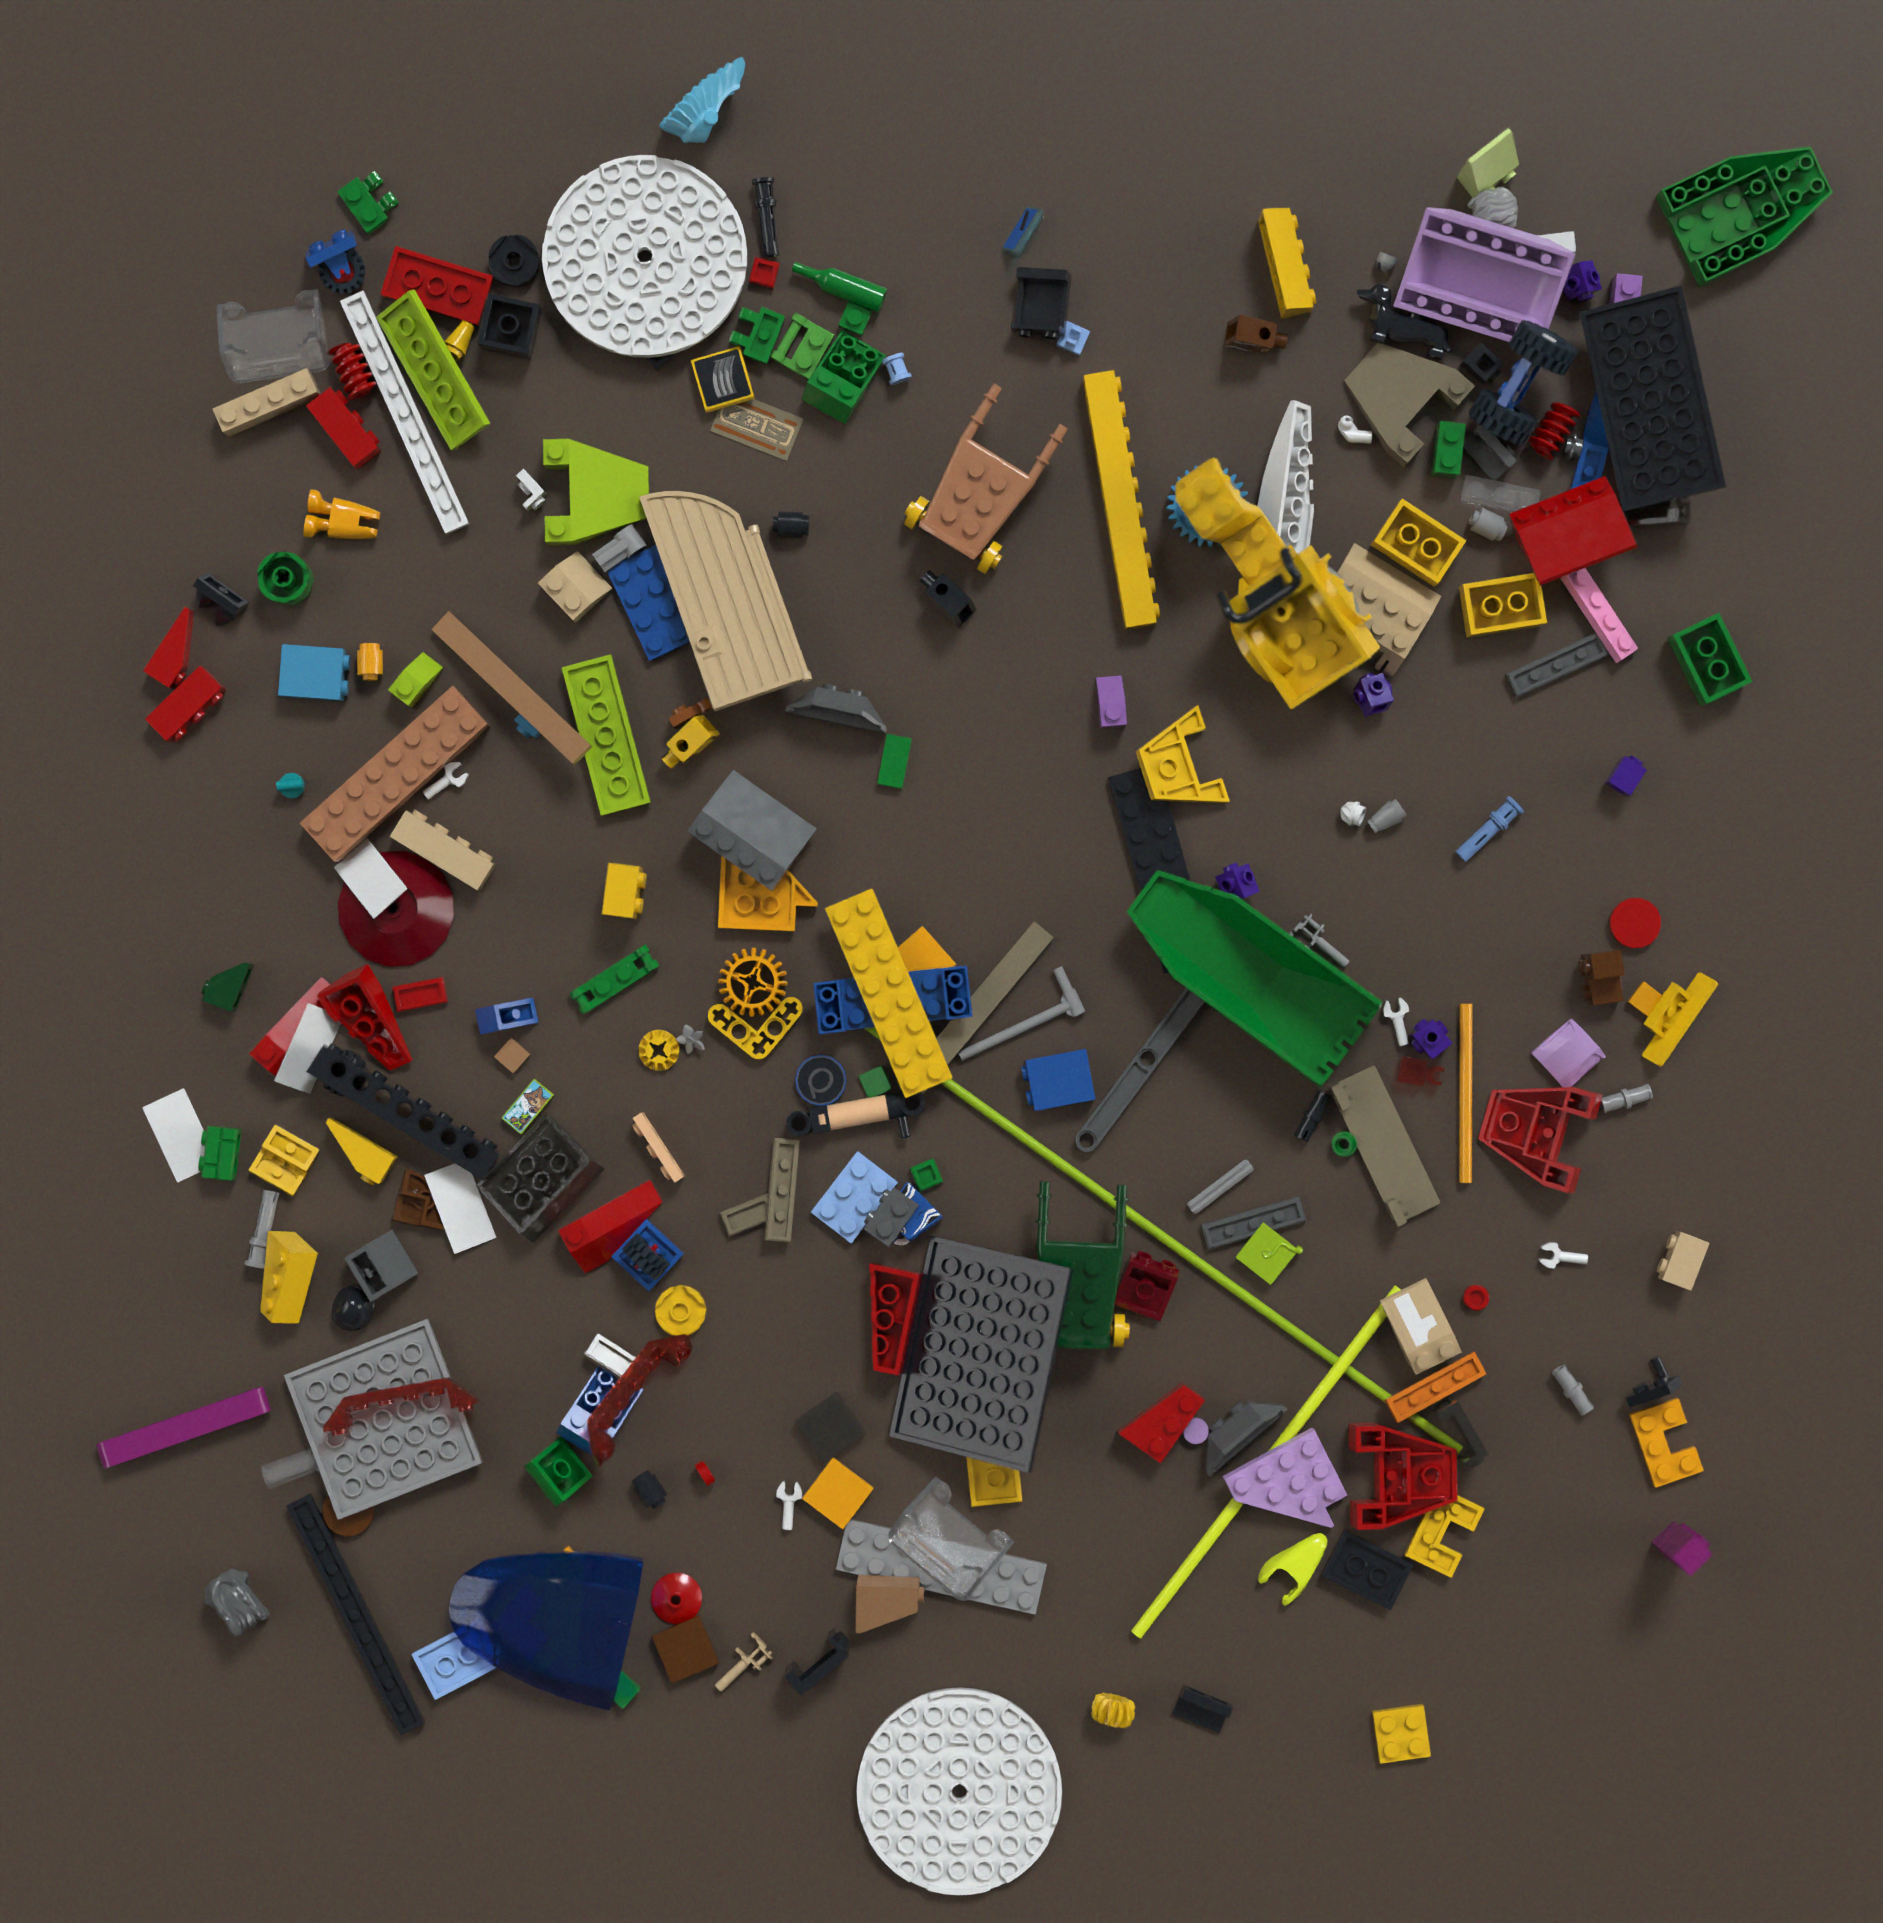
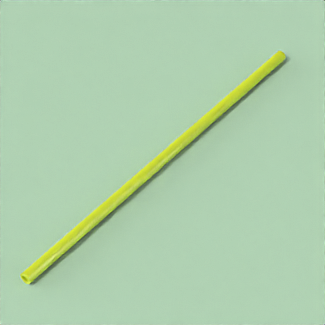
M1394 1285V1287L1391 1289V1291L1388 1293L1386 1297L1400 1291L1401 1289ZM1381 1304L1268 1451L1294 1438L1386 1319L1387 1316ZM1232 1498L1133 1627L1131 1631L1137 1637L1142 1638L1244 1503L1235 1501Z

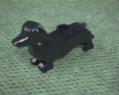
M1376 284L1371 289H1357L1359 298L1369 301L1373 305L1370 313V322L1374 328V333L1370 335L1369 340L1383 343L1387 336L1390 340L1399 343H1423L1425 346L1432 347V349L1428 350L1426 356L1437 359L1443 358L1444 351L1446 353L1452 352V349L1447 345L1448 331L1446 328L1422 321L1423 316L1420 314L1408 312V316H1404L1393 311L1391 307L1392 293L1386 285Z

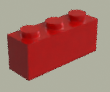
M329 387L306 406L350 463L358 470L381 452L377 446L380 441L371 430L369 432L364 430L361 426L364 420L357 411L350 412L346 407L349 401L340 390L335 393Z
M200 665L145 720L166 741L172 743L175 740V742H178L186 735L187 731L185 729L192 722L194 724L198 723L205 716L204 711L210 705L215 706L223 699L224 695L222 693L226 689L205 667Z

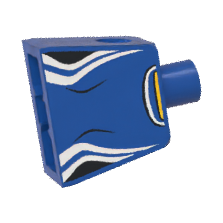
M907 1182L900 1192L917 1203L919 1207L895 1241L903 1234L911 1242L944 1218Z

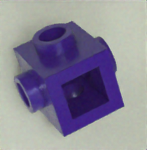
M1593 260L1571 265L1563 287V292L1567 299H1578L1579 302H1584L1594 298L1593 293L1601 290L1602 287L1600 276L1595 269Z
M1369 673L1362 676L1353 689L1354 700L1356 704H1359L1364 717L1387 711L1394 701L1391 684L1386 681L1383 673L1378 675Z
M1236 862L1224 867L1223 874L1215 876L1220 891L1235 894L1241 899L1260 892L1248 863L1238 867Z
M1424 1018L1413 1026L1414 1032L1410 1036L1414 1040L1411 1044L1419 1054L1424 1052L1429 1059H1434L1452 1044L1446 1036L1448 1030L1440 1020L1437 1022L1434 1019L1426 1021ZM1429 1033L1432 1034L1431 1041L1427 1040V1035Z

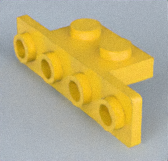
M1699 972L1686 991L1674 982L1670 984L1644 1022V1025L1655 1034L1642 1053L1645 1059L1659 1067L1664 1065L1718 986V982Z

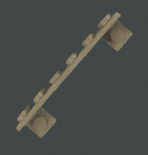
M1370 1066L1329 1086L1328 1088L1349 1132L1357 1140L1359 1153L1394 1225L1399 1227L1407 1223V1219L1440 1204V1200L1376 1067Z

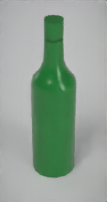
M797 262L792 267V272L814 280L825 293L878 313L887 293V288L835 268L817 270Z

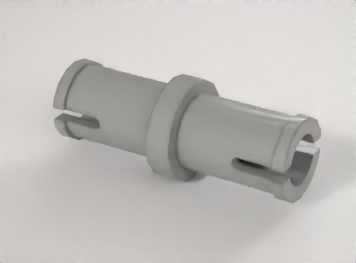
M1649 1084L1630 1090L1626 1088L1621 1089L1620 1093L1603 1097L1600 1109L1604 1114L1623 1107L1629 1109L1633 1104L1653 1100L1652 1090Z
M1566 1364L1557 1367L1552 1375L1563 1388L1564 1396L1570 1398L1580 1415L1590 1412L1594 1405L1583 1392L1582 1384L1574 1379Z

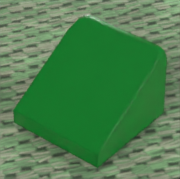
M882 1065L859 1075L868 1098L875 1097L892 1089Z
M621 1670L605 1691L624 1709L639 1692L641 1686Z

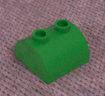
M562 1436L523 1466L555 1507L564 1502L593 1477Z

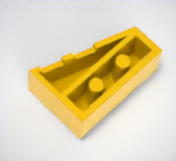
M268 1231L260 1312L271 1323H299L318 1253L296 1232Z

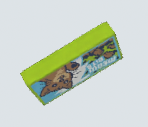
M533 1079L503 1115L502 1119L522 1134L554 1094L539 1081Z

